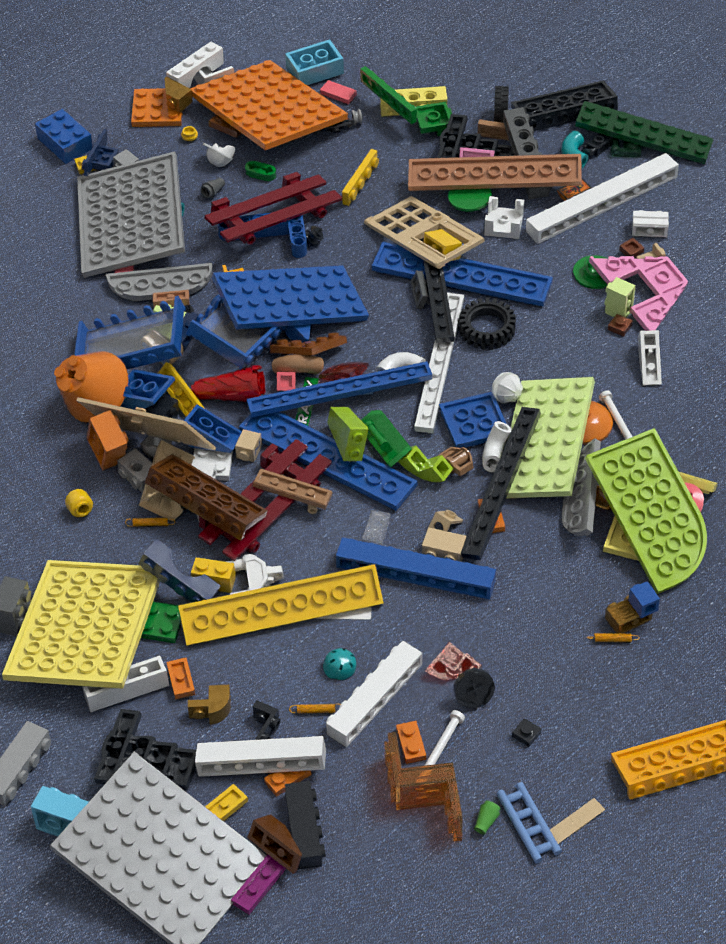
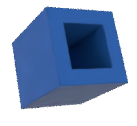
M648 581L636 584L630 588L628 601L640 618L659 610L660 598Z

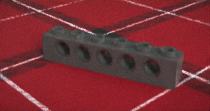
M524 108L504 110L503 124L514 156L542 155L538 151L537 139L534 140V130L529 125V115L525 114ZM525 187L529 200L548 197L552 187Z

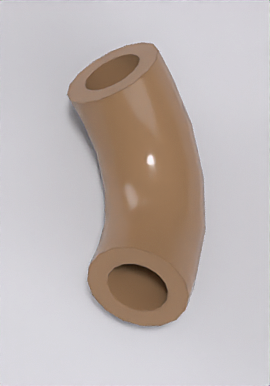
M287 355L276 358L272 362V369L276 375L277 372L318 375L324 367L323 359L314 355Z

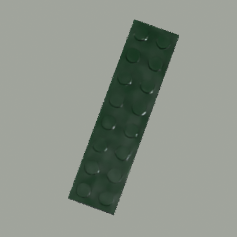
M586 101L582 105L575 124L579 128L701 164L706 163L713 142V138Z

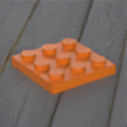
M134 89L132 127L182 126L183 111L179 113L167 106L166 89Z

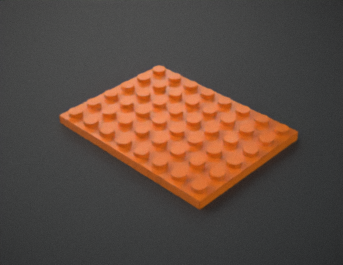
M266 60L263 63L252 65L233 74L224 75L221 78L190 88L192 89L193 98L264 150L348 119L347 112L271 60Z

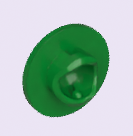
M490 188L453 189L449 191L448 199L454 208L465 212H474L487 206L489 197L492 195Z
M591 255L594 258L608 259L603 256ZM591 256L583 257L576 262L573 268V275L580 285L591 289L607 287V283L590 264L589 258Z

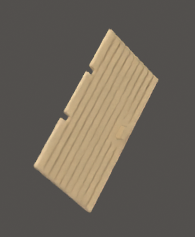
M79 397L76 400L95 416L111 410L113 415H117L120 421L119 427L122 430L140 434L146 433L149 436L179 443L182 441L184 444L210 450L216 449L214 445L194 430L186 421L146 413L145 409L139 407L133 410Z

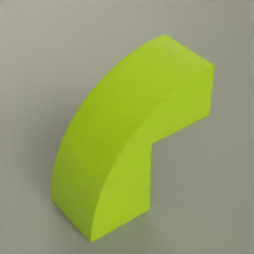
M416 445L412 446V449L398 461L410 473L431 482H444L453 470L452 466L442 455L427 459Z

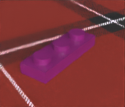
M267 855L232 897L231 902H233L234 906L250 915L286 868L270 855Z

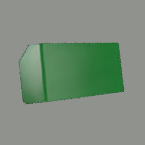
M372 410L361 419L368 427V440L389 467H392L412 449L381 410Z

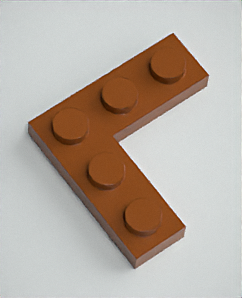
M329 333L328 337H318L316 341L304 343L301 340L288 342L287 339L277 340L276 344L270 345V353L315 355L346 344L347 337L341 336L339 333Z

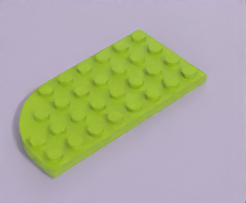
M655 428L586 455L585 460L656 594L686 581L695 572L704 557L707 545L706 526L700 510Z

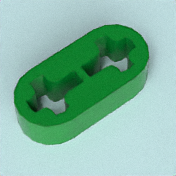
M249 161L245 165V172L249 177L263 181H273L276 178V168L272 165L257 161Z

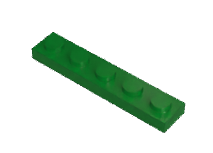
M366 66L360 68V79L365 86L410 124L417 122V109L414 105H411L394 88H391Z

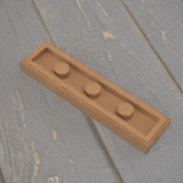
M261 468L253 482V487L325 510L333 491Z

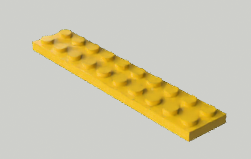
M374 564L179 605L178 609L186 646L381 605L384 602Z

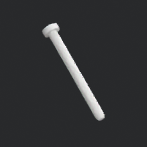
M604 391L599 395L600 401L606 404L625 440L631 438L630 431L612 401L613 395L610 391Z
M457 710L451 712V720L414 783L415 788L419 789L423 786L458 723H463L465 716Z

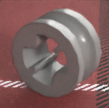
M352 110L353 125H356V123L362 124L361 110Z

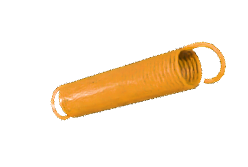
M168 518L132 519L133 527L173 525L168 524Z
M594 633L595 642H632V636H637L631 635V633Z
M297 704L292 706H297V713H335V705L341 704Z

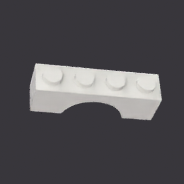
M209 42L168 70L166 76L190 88L195 74L201 68L206 67L214 71L224 64L223 48L213 42Z

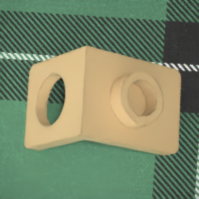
M450 510L435 512L429 528H434L435 524L440 522L443 525V531H448L451 524L462 523L463 519Z

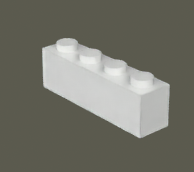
M157 656L131 665L123 689L82 686L90 712L167 687L169 686V681L161 656Z

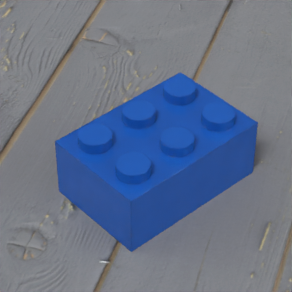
M63 109L35 123L37 139L65 164L92 150L91 134Z

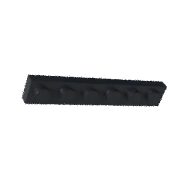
M424 261L436 343L454 342V331L443 267L438 269Z

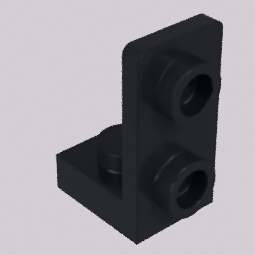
M256 700L252 706L253 716L258 722L265 724L255 740L270 739L272 732L278 729L281 722L279 709Z

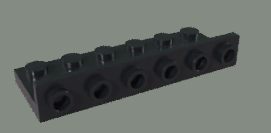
M602 80L511 102V108L523 107L525 114L529 115L530 127L532 126L533 130L536 131L576 121L584 101L618 110V98L606 82Z

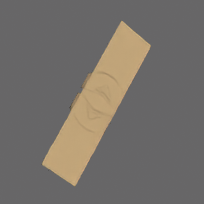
M593 798L550 829L559 844L605 809Z

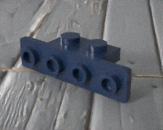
M104 129L98 135L96 143H93L92 150L88 152L86 160L84 159L82 162L84 176L88 177L92 169L102 171L111 168L114 163L113 157L119 154V149L106 147L107 129Z

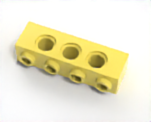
M445 86L395 90L415 107L446 102L447 104ZM380 98L381 117L400 115Z

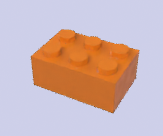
M111 410L90 418L86 437L102 471L118 464L117 460L126 455L127 442H129L125 431L122 432L119 427L120 421L117 415H113Z

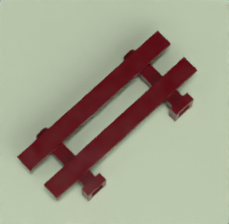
M298 172L283 176L282 188L232 206H229L230 200L227 197L211 202V212L205 215L204 218L212 226L224 222L229 227V229L220 231V235L227 242L240 239L244 244L251 245L256 240L255 232L309 212L315 217L323 218L327 214L325 207L342 201L343 197L335 190L315 197L310 190L324 186L327 182L319 174L300 181L301 175ZM294 196L300 201V203L245 223L239 218L241 215Z
M297 439L281 454L278 453V446L272 443L260 455V467L318 487L321 485L318 477L332 464V461L319 454L305 469L301 468L294 462L308 449V446ZM252 482L240 494L255 502L265 490L253 487ZM278 495L265 508L268 510L266 517L247 529L242 540L236 539L199 516V527L204 530L198 535V538L211 545L220 535H223L232 542L222 553L235 561L245 551L249 553L258 551L260 543L257 542L259 536L295 500Z

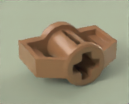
M450 447L439 454L452 466L453 470L451 473L462 476L474 468L472 455L465 447Z

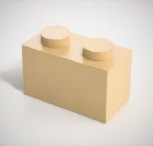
M428 527L422 544V554L462 562L461 551L467 536Z

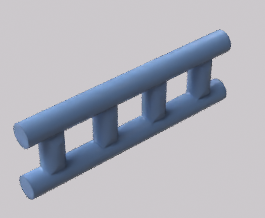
M523 782L515 785L517 791L506 795L504 790H499L496 793L536 864L543 860L540 854L552 850L555 856L562 853L560 846ZM523 799L527 808L516 812L511 803ZM532 815L537 825L525 829L521 819ZM542 832L547 842L535 847L530 837Z

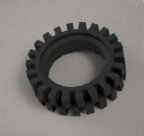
M480 298L478 303L473 300L471 305L466 304L465 309L461 310L459 330L460 335L463 336L462 339L464 341L467 340V344L471 345L474 342L475 348L481 345L483 350H485V346H489V350H493V345L497 349L501 348V343L505 346L507 341L510 342L512 336L514 337L516 325L514 311L510 309L508 304L504 306L503 301H500L498 304L495 298H493V302H489L490 298H486L485 302ZM492 315L500 318L504 325L500 330L488 333L474 329L471 322L478 316Z

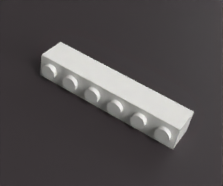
M404 641L398 646L393 647L390 655L385 660L380 661L377 669L373 673L368 674L365 682L360 687L355 688L352 696L347 701L342 702L339 710L334 715L329 716L326 721L327 735L348 747L422 666V652Z
M323 736L197 743L195 764L199 777L325 770L326 748Z

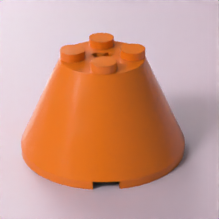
M98 351L77 356L72 355L65 359L54 371L57 386L69 413L81 422H89L90 418L95 415L76 401L78 397L119 407L125 398L123 394L125 387H128L127 369L121 359L112 353Z

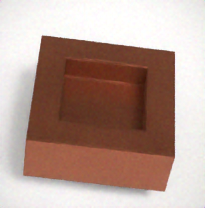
M634 238L619 246V250L625 256H634L635 258L644 253V247Z
M616 314L609 323L608 330L624 337L631 328L633 320Z

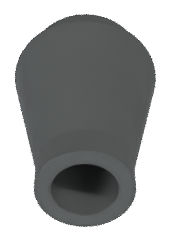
M220 177L202 184L200 192L205 198H213L225 186V182Z

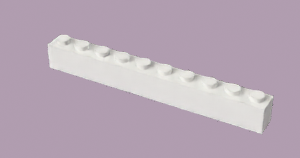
M667 153L658 156L537 215L531 216L526 219V233L537 244L546 241L677 178L679 164Z

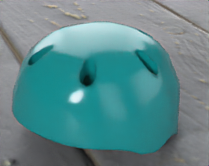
M344 648L330 651L323 662V670L326 676L331 679L345 680L355 673L357 667L356 658L353 653Z

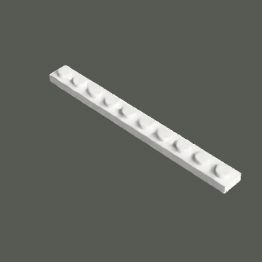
M447 293L455 341L464 295ZM435 339L429 363L432 380L425 381L415 422V431L434 432L454 342L436 343Z

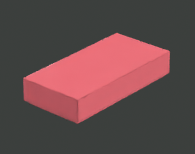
M328 80L320 89V94L349 104L357 95V90Z

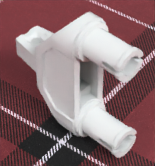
M253 554L244 555L242 559L235 561H225L234 563L235 572L245 570L249 583L247 590L231 592L230 595L269 587L275 581L284 579L282 566H266L263 560Z

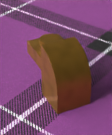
M209 685V699L188 700L189 719L209 718L210 725L223 721L231 709L230 685Z

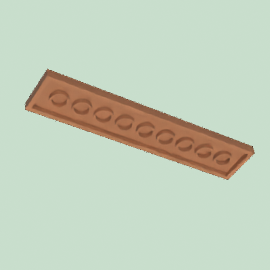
M581 154L409 159V191L582 186Z

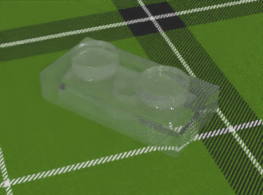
M372 510L362 542L382 546L391 519V513Z

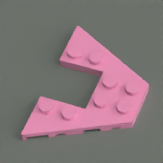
M591 256L589 258L590 264L607 285L610 282L612 283L616 277L624 280L638 274L656 295L632 306L629 311L645 331L656 330L688 284V280L668 257L655 258L645 256V259H634V256H621L619 258L609 256L608 259Z

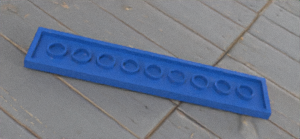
M386 242L381 243L372 264V271L412 279L417 270L423 271L424 278L426 279L424 271L425 260L400 245ZM464 258L449 261L443 266L447 287L542 307L545 304L553 281V277Z
M281 412L252 418L249 415L239 426L240 431L244 429L261 433L262 443L268 446L273 443L278 446V451L281 453L295 439L307 445L308 449L297 461L308 466L319 454L325 456L332 461V464L323 474L395 511L417 487V481L365 454H363L362 461H343L333 438Z

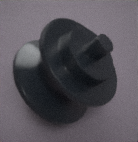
M311 226V231H305L307 243L317 245L318 240H323L324 238L323 229Z

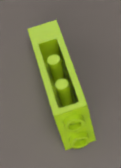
M330 407L327 423L343 461H362L368 427L349 407Z

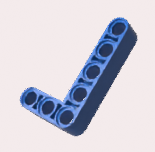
M270 213L239 216V218L245 223ZM303 215L254 233L256 238L289 234L292 255L296 258H302L307 254ZM224 222L218 224V234L221 240L226 241L220 235V231L229 229Z

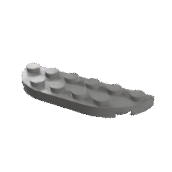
M212 263L106 274L110 289L115 294L132 301L153 300V293L189 290L190 296L209 282L212 276Z
M596 438L581 450L572 496H564L563 525L576 536H588L593 533L597 481L585 457L600 450L601 442Z

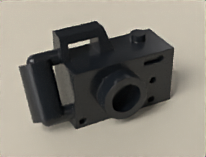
M348 117L347 120L321 129V132L331 131V133H338L346 126L351 127L353 121Z
M599 133L583 146L581 152L598 157L612 145V137Z

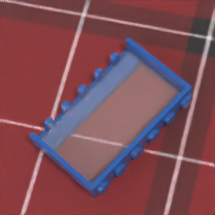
M175 296L174 308L172 309L166 301H161L160 308L162 311L154 313L151 307L146 305L143 307L144 316L137 317L133 310H128L127 317L129 320L120 321L116 314H111L110 320L113 324L105 326L101 319L96 318L94 319L96 328L90 330L87 329L83 321H79L75 356L98 351L109 352L120 358L127 370L182 356L181 341L186 307L179 296Z
M219 296L214 307L209 305L205 315L200 313L196 321L192 320L190 322L186 335L189 337L192 335L205 346L236 366H239L241 370L246 365L249 366L254 357H258L262 353L264 347L268 348L272 340L277 339L281 331L287 329V326L235 329Z

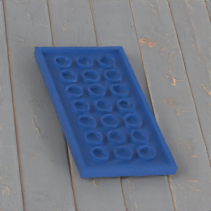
M344 266L218 272L212 275V280L235 329L366 321L369 317Z

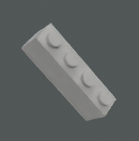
M27 721L1 756V805L6 806L15 797L19 786L26 782L29 772L38 765L44 751L49 749L51 745L49 730Z

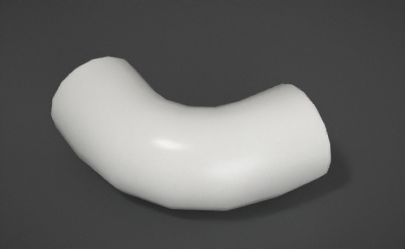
M397 352L382 360L375 368V372L426 362V360L409 352Z
M500 421L494 423L484 446L482 463L484 469L488 472H495L505 443L512 431L507 424Z

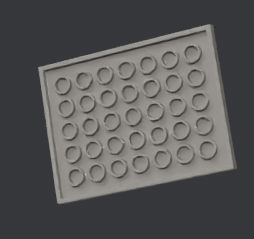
M175 151L90 173L88 177L84 175L77 177L81 272L84 278L185 252L178 162Z
M136 752L131 754L50 845L52 851L169 944H201L233 905V902H231L232 897L267 856Z

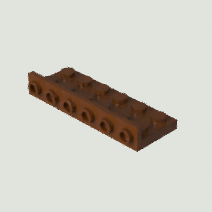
M174 454L151 466L145 483L238 540L244 538L247 529L265 518L268 511Z

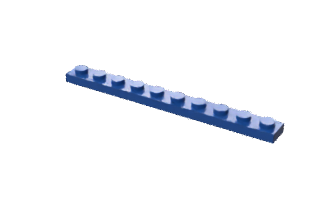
M426 361L247 399V406L252 418L432 380V372Z

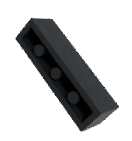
M310 781L284 784L291 836L302 853L297 870L322 866V858L326 857L324 844L319 842V839L323 838L321 825L317 826L316 820H320L319 809L314 807L313 803L317 801L315 788L311 789Z

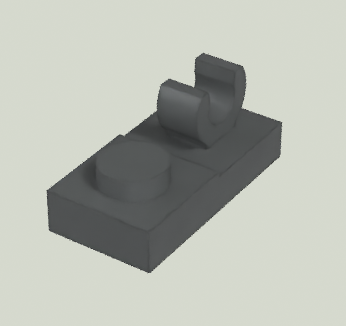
M416 270L410 285L416 308L423 309L425 303L430 305L426 288L427 283L423 271Z

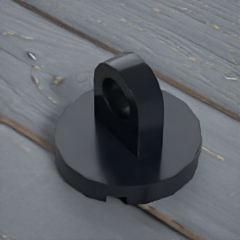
M481 668L467 669L455 680L453 687L454 696L464 707L475 709L490 701L495 691V684L487 671Z

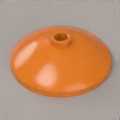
M591 401L582 445H587L595 438L601 442L612 431V415L600 403Z

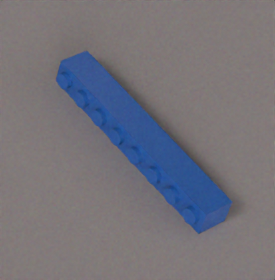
M342 538L336 553V568L350 570L375 564L379 577L489 600L491 599L496 582V569L488 566L459 562L449 558L420 554L410 550L406 551L355 539Z

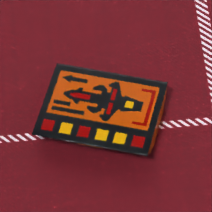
M582 179V186H563L558 188L557 192L566 201L592 187Z

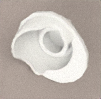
M203 143V145L208 147L207 158L213 165L222 167L233 160L235 147L227 145L222 148L218 147L216 143L213 146Z
M504 372L494 380L492 394L500 403L515 402L521 396L523 386L516 374Z

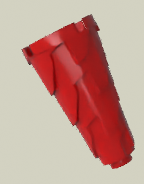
M254 365L219 376L198 379L199 381H195L191 385V391L199 399L247 402L249 398L265 394L263 371L258 372L262 368L260 365Z

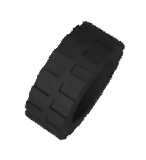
M495 86L494 122L503 123L504 110H508L509 86Z

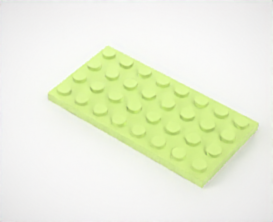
M594 378L521 381L523 389L521 396L516 402L511 429L514 427L521 407L538 408L541 415L507 498L572 496L595 384Z

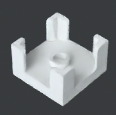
M490 196L488 215L485 217L484 235L519 239L524 215V200L516 199L515 209L498 207V197Z

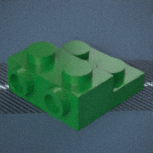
M446 102L416 106L417 124L421 134L436 131L437 136H441L442 132L447 128L450 115L452 114L451 108H448Z

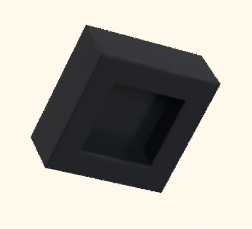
M524 718L512 732V737L530 747L541 734V728Z

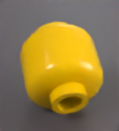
M75 489L66 496L65 505L73 516L81 518L92 511L93 501L86 491Z

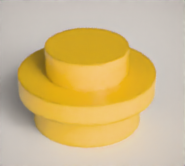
M186 126L181 132V137L185 141H193L198 137V132L193 126Z

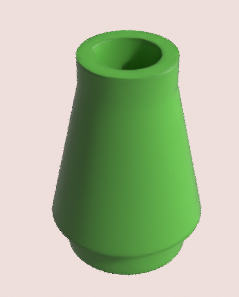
M485 801L484 804H481L474 830L485 835L490 826L499 817L500 807L491 801Z

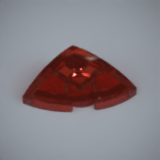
M346 362L337 364L320 373L319 378L335 381L339 377L345 379L354 375L359 376L369 367V363Z
M448 642L425 672L435 678L449 681V679H457L467 669L481 668L482 665L468 653L464 654L451 642Z

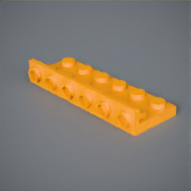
M726 720L611 753V760L627 787L628 798L631 800L725 772Z

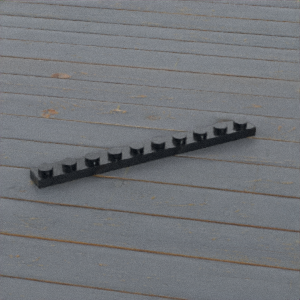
M521 407L461 551L462 558L482 559L541 415L540 409Z

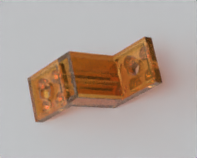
M396 732L388 733V741L384 742V758L388 770V784H390L391 803L395 802L396 810L444 805V812L448 817V834L452 833L453 842L462 841L463 817L453 762L401 768Z

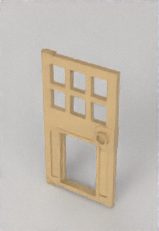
M413 196L364 221V224L438 269L485 242L482 236ZM412 205L417 209L409 212L404 208ZM399 212L404 216L396 219L391 215ZM424 212L429 217L421 219L417 215ZM384 219L391 222L386 226L379 224ZM408 220L416 222V224L411 227L404 223ZM399 227L404 231L396 234L391 230ZM442 229L464 245L444 255L420 241V239L424 238V232Z

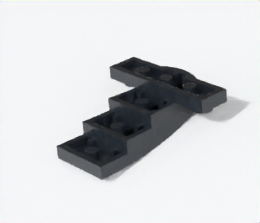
M451 114L447 128L440 136L437 158H459L460 147L495 151L494 156H514L510 145H498V140L481 139V134L464 133L468 121L467 115Z
M120 709L113 730L110 731L103 742L101 749L102 759L94 777L95 782L105 785L131 754L136 752L180 788L188 790L196 768L197 750L178 748L177 743L158 742L153 736H135L142 717L141 712Z

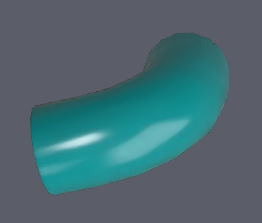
M572 131L562 142L561 154H581L582 170L588 161V155L578 150L584 143V138L578 131Z

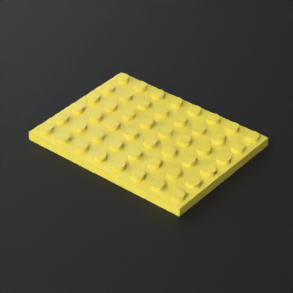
M48 560L3 670V680L123 689L160 583L159 579L139 565Z

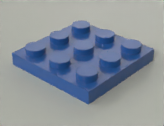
M492 392L439 404L440 413L456 448H466L486 443L496 421L506 424Z

